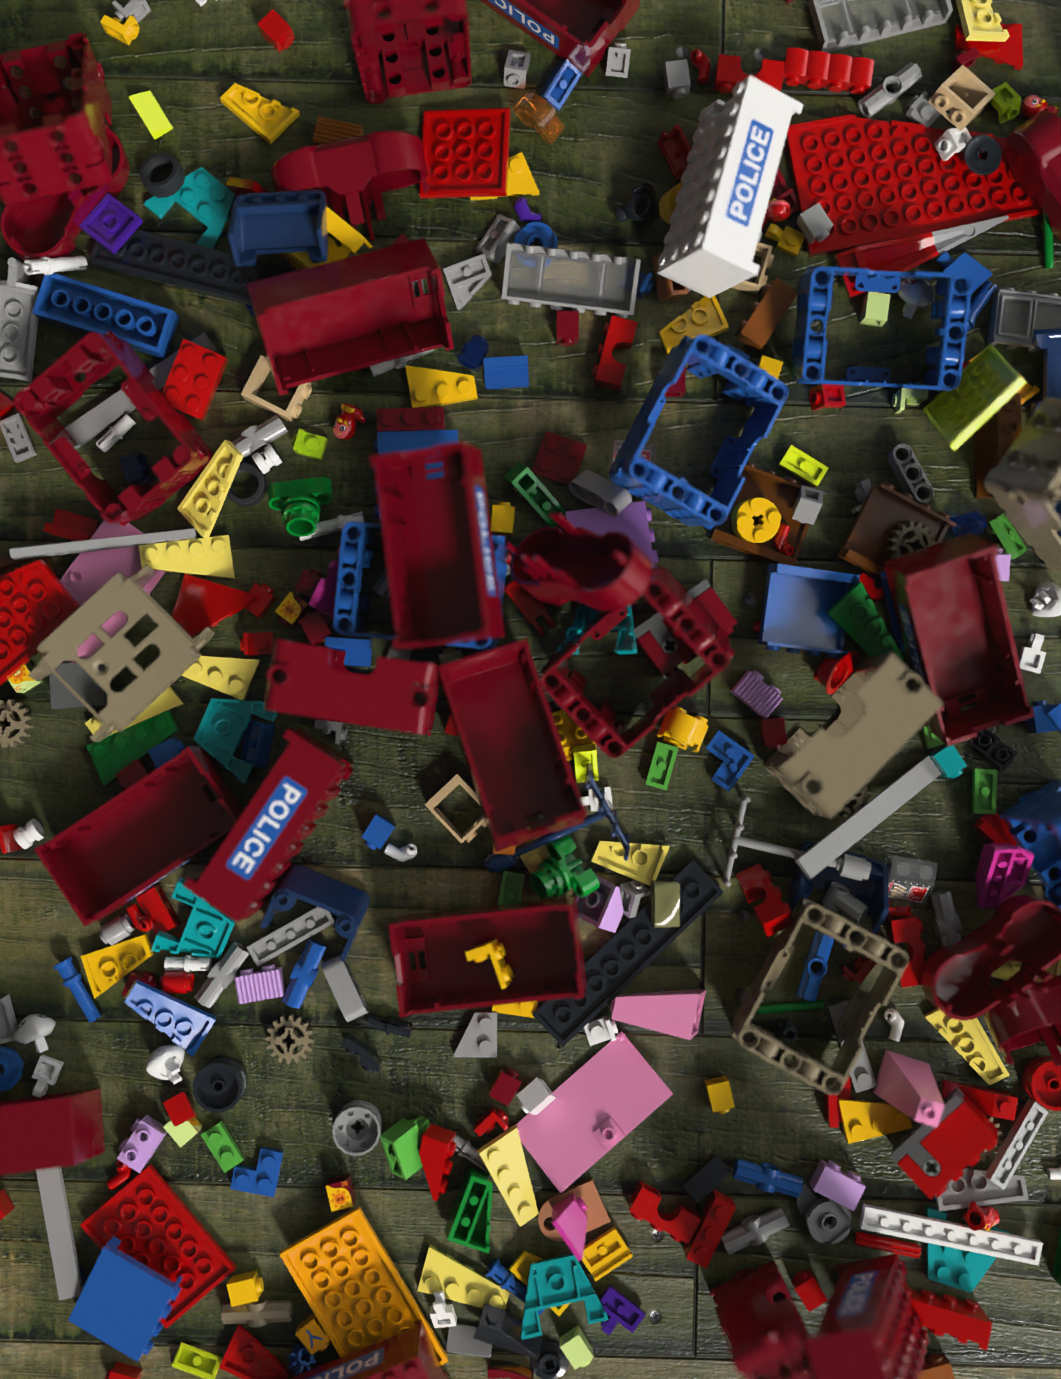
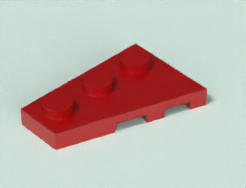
M1000 24L1002 29H1007L1010 35L1006 42L965 41L962 25H956L954 28V49L960 52L964 49L968 51L976 47L980 53L978 58H989L994 60V63L1000 65L1005 63L1012 65L1013 69L1021 70L1023 68L1022 24Z

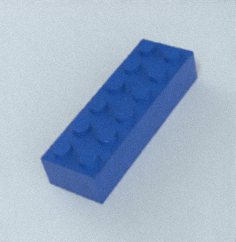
M55 273L44 275L32 312L41 321L86 335L93 332L104 335L107 331H111L118 338L127 341L132 349L166 359L180 319L173 310Z

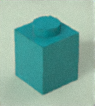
M942 745L927 755L941 772L942 778L954 779L963 773L962 769L967 766L953 745Z

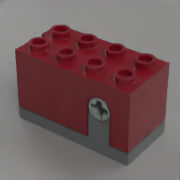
M706 579L688 591V594L714 619L727 636L734 631L733 626L737 622ZM659 612L634 629L636 645L659 677L663 675L666 678L679 670L677 665L682 662L684 665L688 664L698 657L692 647L681 636L677 637L674 634L673 627ZM690 618L681 620V624L684 627H690L694 624ZM670 643L672 647L666 651L664 647Z

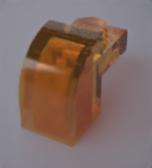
M526 93L513 109L524 125L535 127L547 144H552L565 129L563 123L555 115L557 112L555 108L539 95Z

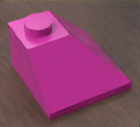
M573 1192L552 1207V1223L575 1257L580 1261L583 1259L587 1226L586 1210L588 1207L582 1197L577 1198Z

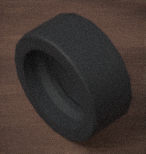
M163 152L151 155L140 167L139 176L141 182L152 196L158 198L169 197L178 192L184 184V170L172 154ZM173 168L172 173L167 179L161 182H152V178L159 170Z
M240 463L235 477L243 472L253 474L258 482L257 491L250 497L242 498L234 493L231 484L227 497L239 506H254L264 498L267 491V481L263 473L254 465Z

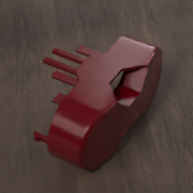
M1049 106L1045 111L1038 112L1010 133L1007 139L1006 150L1010 168L1021 190L1037 200L1048 215L1053 234L1061 241V119L1053 113L1056 111V108Z
M105 124V131L112 148V179L101 185L59 193L50 197L7 204L5 206L0 223L2 235L7 244L24 261L38 260L42 257H68L76 249V237L82 231L79 225L107 193L116 198L124 189L130 174L129 159L120 140L110 130L108 125Z
M374 131L362 136L319 145L304 146L283 155L271 167V177L275 192L323 191L326 196V204L332 203L334 213L344 220L342 207L348 210L351 226L357 232V224L365 223L362 208H364L371 242L375 241L369 207L373 201L378 221L386 219L381 193L406 188L421 181L424 193H427L430 189L429 183H426L428 171L422 142L416 135L402 131Z
M549 513V515L565 529L564 532L557 527H544L530 533L517 548L509 542L505 545V548L513 553L510 562L512 578L537 600L558 606L569 600H574L599 611H618L624 609L643 593L652 574L650 557L626 534L608 531L604 535H598L585 528L574 527L560 513Z
M1018 895L996 906L994 916L953 946L942 945L928 957L921 974V985L924 995L933 1006L947 1016L957 1020L978 1018L1000 1002L1011 1007L1016 1003V1000L1013 998L1017 996L1032 1003L1034 998L1024 991L1032 986L1043 993L1047 992L1048 989L1036 982V980L1040 978L1043 981H1047L1051 978L1052 974L1044 970L1061 958V908L1033 895ZM1010 960L1023 962L1019 971L1014 976L1002 982L1000 986L989 988L994 971Z
M1061 975L1039 982L1048 989L1045 993L1032 986L1024 992L1034 998L1032 1003L1017 996L1013 998L1016 1000V1003L1011 1007L1000 1002L986 1012L984 1020L998 1050L1004 1052L1006 1063H1014L1009 1051L1044 1041L1056 1067L1061 1066V1054L1057 1045L1061 1047Z

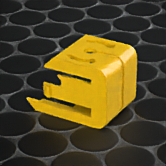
M326 206L327 234L330 233L342 243V246L337 247L335 241L327 235L328 262L312 263L308 252L278 254L295 269L302 270L344 259L351 251L356 253L363 243L370 249L372 245L359 232Z

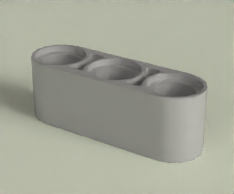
M899 444L889 451L888 462L904 492L914 497L913 500L917 503L929 502L934 496V490L911 447L907 444ZM896 451H901L904 454V460H899L896 457ZM907 470H910L914 473V480H910L907 477ZM918 489L925 493L924 500L917 496Z
M584 470L569 483V490L575 497L611 516H617L632 502V497L625 488L590 470Z
M342 954L321 963V967L345 1020L350 1022L369 1013V1010L347 960L341 961Z

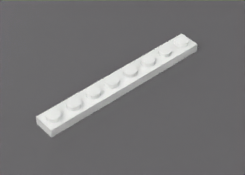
M863 1204L859 1227L863 1230L1038 1266L1043 1245L1038 1239L994 1230L986 1231L982 1229L972 1231L965 1224Z

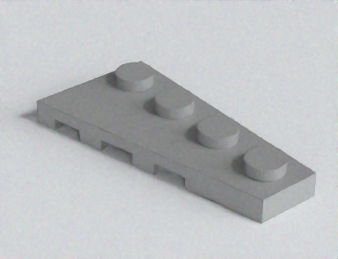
M965 1168L963 1176L956 1182L951 1180L946 1186L947 1190L940 1197L937 1198L935 1195L938 1211L968 1208L969 1203L975 1201L978 1206L1029 1200L1023 1175L1013 1174L1005 1190H1002L984 1177L987 1172L986 1170Z

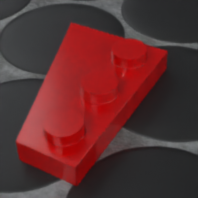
M238 1324L219 1366L220 1369L242 1379H288L291 1373L282 1362L241 1324Z

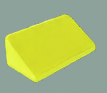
M151 91L129 96V99L154 139L173 129Z
M181 1342L172 1367L203 1379H215L223 1357Z

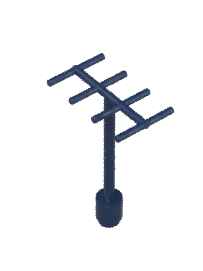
M587 764L584 787L586 789L591 787L598 800V811L586 816L582 824L555 833H548L517 847L514 855L494 854L493 851L489 852L488 856L484 857V862L490 873H499L517 865L519 856L606 817L611 824V836L615 837L617 835L624 848L623 859L625 861L629 860L630 835L628 833L623 834L617 823V811L613 810L611 812L604 799L605 788L600 787L599 789L592 776V764Z

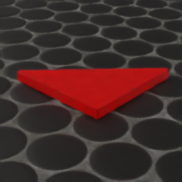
M185 574L171 617L194 639L207 627L212 629L219 624L218 622L236 614L250 602L258 600L259 596Z

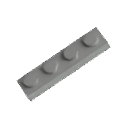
M316 907L246 948L258 967L332 925L336 920L331 912Z
M848 999L827 1006L840 1048L846 1040L848 1033L842 1031L838 1023L850 1002ZM863 1041L861 1043L863 1050L849 1075L856 1093L877 1087Z
M1027 1100L984 1175L985 1178L1002 1190H1005L1048 1114L1035 1101Z

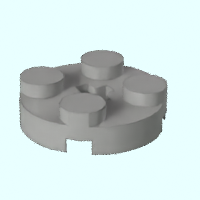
M825 1196L815 1201L805 1212L806 1226L810 1234L818 1242L823 1243L824 1241L831 1244L840 1242L850 1231L851 1227L849 1225L852 1217L848 1208ZM833 1216L831 1224H824L827 1217Z

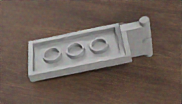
M9 258L7 261L9 265L7 281H0V377L32 382L38 317L32 312L40 287L29 285L30 275L25 273L24 263L15 258Z

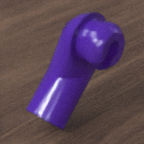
M517 198L514 203V209L519 219L528 223L541 222L542 214L531 212L526 198Z

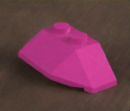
M1008 843L984 844L976 870L978 908L996 907L1019 891L1025 885L1034 854L1019 846Z

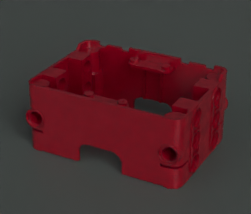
M345 0L357 63L368 104H383L388 98L464 88L472 83L466 0ZM428 8H436L433 12L427 11ZM383 14L389 15L387 18H379ZM430 31L437 32L435 35L428 34ZM388 37L394 38L392 41H385ZM434 52L440 53L437 57L431 56ZM392 58L397 59V61L394 63L387 62L389 59ZM438 73L444 75L441 78L434 77ZM393 80L400 81L398 84H391Z
M73 33L69 35L67 40L0 54V199L4 204H13L101 185L112 179V148L105 131V118L108 125H112V100L105 84V75L101 63L96 61L85 33ZM56 56H62L65 59H58ZM12 66H19L20 69L13 68ZM22 86H26L30 89H23ZM43 123L42 127L24 131L18 130L20 127Z
M107 331L104 335L95 332L87 334L45 372L35 378L29 386L20 390L14 397V405L19 413L25 416L26 421L34 431L43 439L42 442L76 485L81 487L94 507L100 511L102 518L106 522L119 523L121 526H125L130 521L146 518L186 483L194 479L210 462L213 452L184 414L176 412L151 381L155 377L128 342L118 338L111 331ZM118 365L121 366L129 377L121 384V389L143 418L147 421H152L159 415L183 445L174 450L173 457L165 456L152 467L153 475L156 479L149 485H131L119 496L106 480L97 478L91 472L92 468L74 447L78 444L57 419V417L84 395L83 392L101 377H105ZM82 372L86 374V378L83 382L80 379V375Z
M661 565L652 567L651 578L642 594L673 627L674 634L677 637L681 636L704 660L705 664L690 677L685 671L679 669L665 679L649 694V699L655 707L629 729L626 722L622 720L615 721L617 712L606 700L595 708L582 694L587 680L576 668L569 673L570 670L568 669V661L566 659L571 657L573 652L577 651L589 635L594 640H600L621 622L628 613L627 609L624 608L618 611H603L579 634L555 653L550 661L540 670L543 674L541 677L542 687L581 727L587 736L611 758L620 757L651 731L659 718L686 695L691 697L726 668L729 659L735 653L730 648L728 636L714 619L699 606L667 568ZM690 618L694 624L690 627H684L681 624V620Z
M275 639L272 655L273 662H271V667L267 673L268 686L264 709L431 736L440 685L438 666L441 665L377 656L374 672L370 675L352 673L346 669L344 665L346 651Z
M774 1260L757 1267V1273L751 1268L743 1269L735 1274L734 1279L709 1290L717 1306L715 1311L723 1334L726 1335L729 1346H731L728 1348V1351L739 1374L745 1375L746 1379H816L804 1342L805 1335L809 1334ZM777 1292L783 1293L779 1298L773 1297Z

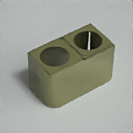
M651 880V924H655L651 926L654 928L680 927V883L677 881Z

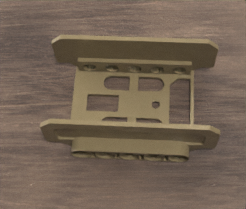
M148 565L128 579L122 573L113 576L38 646L37 650L44 657L37 667L28 674L31 679L40 681L52 672L102 723L101 727L90 737L95 742L102 741L115 729L121 732L201 657L202 654L199 650L215 634L207 627L192 639L143 589L155 574ZM116 612H124L127 615L126 624L111 637L101 626ZM145 614H148L158 624V627L137 647H134L124 637V634ZM94 633L104 644L91 657L87 659L79 657L77 653L78 647ZM150 644L158 646L160 650L159 656L145 670L133 660L146 646ZM63 661H75L107 693V705L99 713L55 671ZM99 664L105 665L106 668L104 671L101 672L98 670ZM127 666L137 677L122 691H113L110 687V681Z

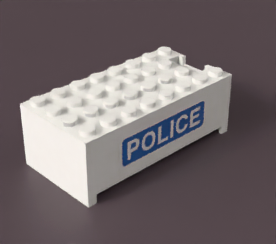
M748 76L742 82L737 83L732 91L734 96L725 103L717 99L711 105L701 110L698 121H700L699 126L692 139L694 144L687 156V169L681 178V182H683L682 187L675 199L677 203L676 208L670 217V230L664 239V251L658 260L659 269L657 274L708 298L758 273L759 266L752 263L759 233L791 116L795 113L800 114L803 104L752 76Z

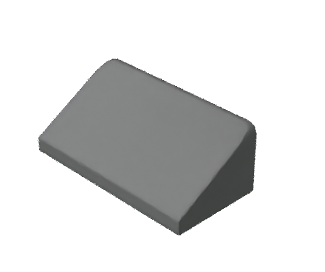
M499 214L475 251L480 255L484 254L486 259L494 264H499L506 253L507 243H513L517 232L521 228L515 220Z
M457 1324L456 1326L449 1327L446 1352L491 1357L492 1344L474 1339L476 1326Z

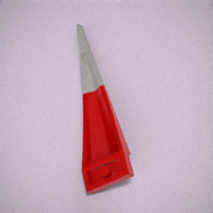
M1009 216L858 246L836 254L835 259L839 268L907 272L1007 220ZM841 275L848 299L866 292L856 290V276Z

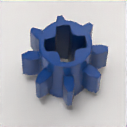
M296 1345L292 1348L293 1353L287 1356V1359H289L288 1369L295 1371L296 1376L302 1371L304 1373L311 1370L310 1366L316 1364V1361L313 1360L314 1354L311 1355L305 1346H302L300 1349V1346Z

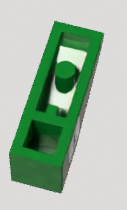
M518 462L503 477L512 489L549 527H555L558 524L549 513H560L563 517L566 516L564 508L527 466Z

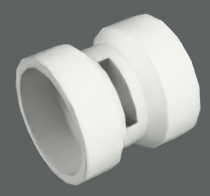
M271 444L264 447V451L261 453L257 452L252 455L253 460L263 474L269 472L271 467L283 463Z
M36 819L28 821L26 827H19L13 831L15 840L23 849L29 848L35 840L40 841L46 836L45 830Z

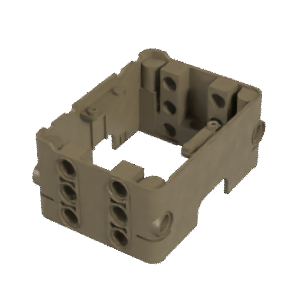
M1047 397L1036 410L1000 464L990 470L985 479V488L988 493L994 495V499L1006 511L1004 514L1028 545L1034 548L1038 557L1044 561L1043 565L1048 569L1061 572V539L1056 532L1061 530V520L1052 507L1061 496V399Z
M892 652L867 658L830 696L839 705L840 715L825 731L820 728L810 737L799 728L787 740V744H783L781 749L773 753L762 765L813 816L820 815L831 818L943 704L923 683V679L919 675L914 674L910 669H907L908 667Z
M803 897L798 900L794 911H792L793 915L790 916L792 926L781 930L754 979L750 991L746 995L737 1015L734 1017L731 1036L737 1039L742 1047L761 1059L782 1068L803 1082L827 1094L836 1095L842 1090L863 1050L861 1045L862 1039L879 1007L881 1005L886 1006L908 965L909 959L906 951L896 947L881 936L852 923L831 909ZM802 922L843 943L845 949L851 952L856 950L884 965L870 993L860 989L856 990L845 1009L838 1026L842 1031L848 1033V1036L832 1066L827 1062L818 1061L813 1054L800 1047H797L796 1051L779 1042L774 1033L750 1022L756 1009L759 1007L758 1005L762 1002L764 988L767 990L772 989L790 956L788 949L791 947V943L795 939L794 937ZM853 930H858L854 941L851 942L849 934ZM788 1054H793L791 1060L785 1058V1056Z

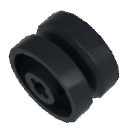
M218 1056L210 1060L195 1076L193 1095L196 1102L204 1110L212 1113H221L233 1108L245 1094L248 1086V1074L244 1065L230 1056Z

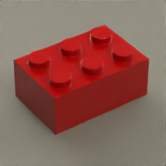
M183 338L161 394L172 408L204 421L229 360L225 356Z

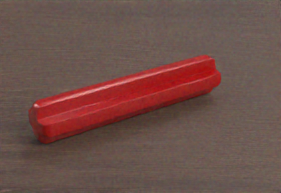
M856 1232L854 1236V1243L857 1246L919 1258L921 1254L919 1244L862 1232Z

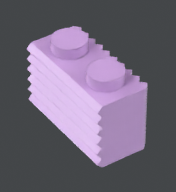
M747 670L731 688L730 692L762 719H767L783 700L780 696L781 691L772 684L770 686L766 685L762 681L764 677L756 670H753V672Z
M275 964L262 966V970L254 972L253 968L240 970V974L234 977L239 1004L282 997L286 993L282 967L275 968Z

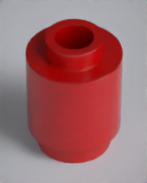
M165 971L164 976L160 977V989H163L164 993L187 994L188 991H193L194 974L187 973L186 971Z

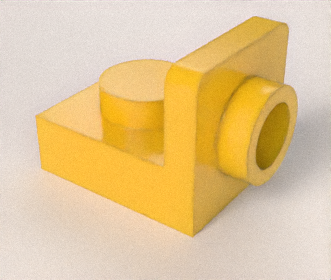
M106 15L100 21L107 34L128 46L138 36L139 25L132 15H129L125 24L116 17L112 19Z

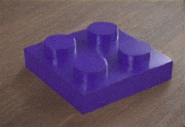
M107 193L79 227L115 255L143 221L133 211Z

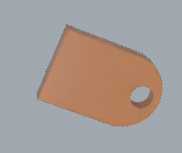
M592 1178L544 1200L538 1212V1223L542 1233L547 1238L557 1242H564L555 1226H545L544 1220L552 1217V1207L573 1192L577 1198L582 1197L588 1207L586 1210V1232L611 1222Z

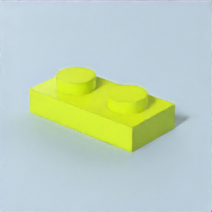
M792 445L779 463L780 467L814 487L819 485L829 469Z
M596 745L573 746L576 783L585 782L586 768L589 763L592 764V776L597 781Z

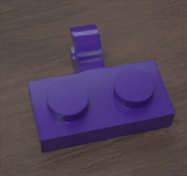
M610 1284L599 1298L602 1307L608 1314V1320L601 1323L602 1331L608 1335L612 1333L618 1322L633 1333L646 1315L643 1309Z

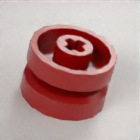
M1049 1055L1036 1056L1029 1060L1023 1068L1021 1076L1022 1087L1028 1097L1044 1108L1059 1111L1061 1110V1066L1056 1067L1052 1057Z

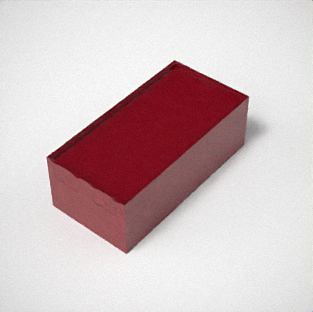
M101 1088L44 1095L41 1098L35 1096L0 1101V1175L75 1166L78 1162H85L87 1158L91 1159L93 1156L96 1157L101 1153H105Z

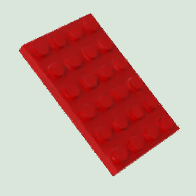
M152 1164L147 1166L80 1224L101 1251L114 1236L121 1240L118 1250L174 1283L179 1276L183 1277L179 1285L182 1289L176 1300L171 1301L170 1305L173 1307L169 1315L161 1321L166 1329L229 1276L237 1267Z

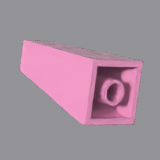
M691 989L621 994L611 1002V1019L691 1040L698 1033L706 990Z
M885 1050L876 1078L877 1087H874L872 1092L913 1120L938 1127L944 1103L930 1065L926 1062Z

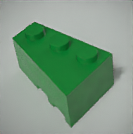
M468 1166L444 1230L448 1241L489 1254L493 1182L487 1172Z

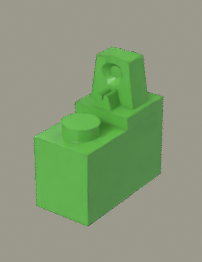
M421 1115L411 1120L402 1118L380 1135L392 1174L407 1180L423 1167L419 1152L422 1142L421 1135L430 1125L428 1118H424Z

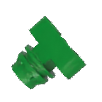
M327 477L274 482L268 487L269 507L274 510H281L282 520L286 524L287 531L291 535L298 537L309 536L315 532L316 524L320 520V505H327L333 500L332 481Z
M568 835L547 843V850L551 857L538 864L536 870L529 875L532 888L542 899L565 894L570 890V886L578 897L584 898L600 887L599 880L593 870L590 868L584 872L580 866L583 863L580 858L576 859L572 854L577 847Z

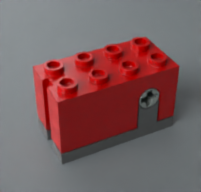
M958 1087L943 1099L944 1108L938 1127L919 1122L892 1147L890 1157L929 1199L935 1195L937 1198L940 1197L947 1190L946 1186L951 1180L956 1182L963 1176V1170L966 1166H974L981 1159L980 1154L985 1149L989 1152L998 1143V1128Z

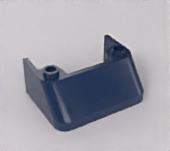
M804 842L800 850L806 852L816 843ZM847 851L839 856L840 858H842L843 854L864 858L867 862H871L868 880L862 879L861 881L839 876V871L829 866H826L813 878L808 879L796 862L789 891V907L791 911H794L800 897L806 898L811 895L813 888L827 892L832 882H839L850 890L849 894L869 907L867 916L872 917V932L877 934L889 911L888 869L883 862Z
M300 864L291 866L276 889L260 927L265 929L271 924L276 910H290L297 898L338 915L335 923L336 932L348 939L340 958L344 962L349 956L370 905L369 894L362 889Z

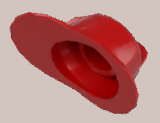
M850 651L841 659L828 657L813 673V678L826 687L827 694H833L854 673L859 663L858 652Z

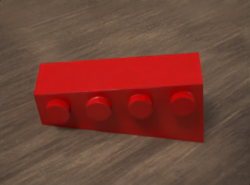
M903 1286L905 1293L908 1292L912 1306L910 1308L912 1314H918L922 1329L924 1326L934 1335L943 1337L947 1333L957 1338V1342L967 1344L968 1340L978 1343V1348L988 1349L993 1323L978 1302L971 1299H965V1301L957 1300L954 1296L948 1294L939 1296L928 1290H921L920 1292L908 1286Z

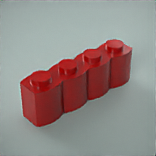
M787 48L784 55L783 82L789 86L804 84L810 89L825 87L831 92L846 90L857 96L868 93L871 87L874 60L870 58L829 54L822 51H808L801 48Z

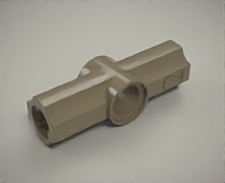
M260 1297L255 1302L231 1307L230 1302H224L221 1318L223 1324L247 1323L249 1327H261L267 1323L291 1322L293 1305L291 1300H267L265 1297Z

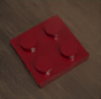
M546 431L532 473L569 487V483L578 475L587 445Z

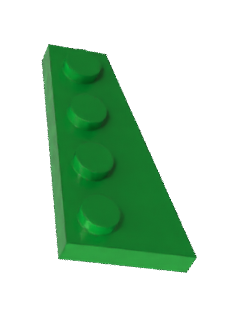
M858 581L827 613L870 657L892 652L903 661L904 657L888 632L874 603L868 596L862 582Z
M167 710L130 726L121 732L112 734L100 742L87 745L86 747L103 786L105 787L117 778L115 775L134 760L144 758L149 753V749L163 743L176 733L178 728L170 710Z

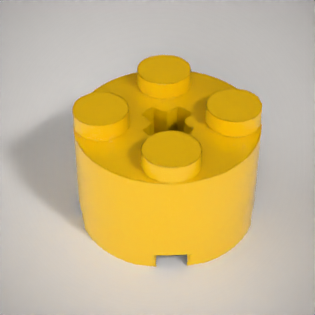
M764 498L744 500L734 508L731 514L734 534L752 543H762L771 539L777 533L781 521V515L777 507L771 501ZM756 516H757V517H758L757 521H758L759 523L753 525L754 520L752 519V517H756Z
M675 706L674 709L666 712L657 736H664L663 741L686 750L687 746L693 747L692 752H699L708 729V720L698 715H695L694 718L687 715L685 709Z

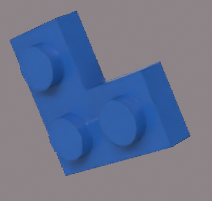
M719 730L716 731L705 749L722 760V763L710 779L730 792L755 756Z
M262 1146L257 1168L244 1165H236L234 1167L230 1189L274 1197L276 1195L284 1150Z

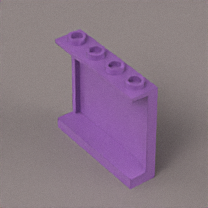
M645 501L630 503L617 516H611L598 508L565 512L566 519L574 527L585 528L598 535H604L608 531L626 534L650 557L652 567L655 566V563H658L657 551L652 550L651 542H655L654 530L649 529L648 521H652L651 510L646 508Z

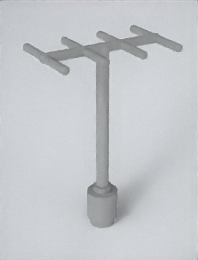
M747 795L740 796L739 811L736 822L733 824L735 828L731 846L727 850L728 859L724 876L721 877L723 884L726 886L731 885L730 876L734 859L737 858L736 850L738 845L795 859L805 853V851L741 837L740 832L744 829L742 824L747 802L750 801ZM843 854L842 858L838 857V859L827 865L836 868V871H839V876L859 881L862 879L868 880L871 871V862H867L864 858Z

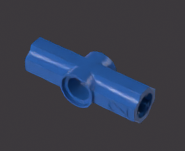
M818 931L814 933L808 956L803 961L804 969L796 992V996L814 1002L816 1001L822 978L827 972V961L834 942V938ZM814 961L820 962V967L817 971H811L810 969Z
M308 940L301 959L297 961L292 971L290 984L283 997L282 1002L286 1005L300 1009L309 987L312 986L317 976L318 966L327 945L318 940Z
M737 1158L734 1163L732 1177L736 1180L754 1184L758 1189L769 1193L777 1191L797 1198L801 1194L803 1178L780 1171L778 1167L768 1163H761L760 1165Z

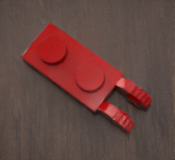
M515 580L504 587L506 594L541 637L545 635V632L541 625L536 622L538 617L542 615L552 629L556 626L546 612L547 609L542 602L533 597Z

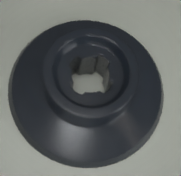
M977 135L968 141L964 151V158L971 171L979 175H988L999 167L1002 153L995 139L988 135Z
M555 1340L542 1341L538 1360L529 1358L532 1371L541 1379H558L564 1375L569 1366V1360L561 1350L560 1342ZM553 1360L554 1364L546 1365L545 1361Z

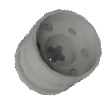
M353 1100L341 1108L332 1129L333 1139L341 1151L352 1156H358L368 1153L375 1147L382 1129V1117L378 1109L371 1102L364 1100ZM356 1121H361L362 1126L359 1130L354 1125Z

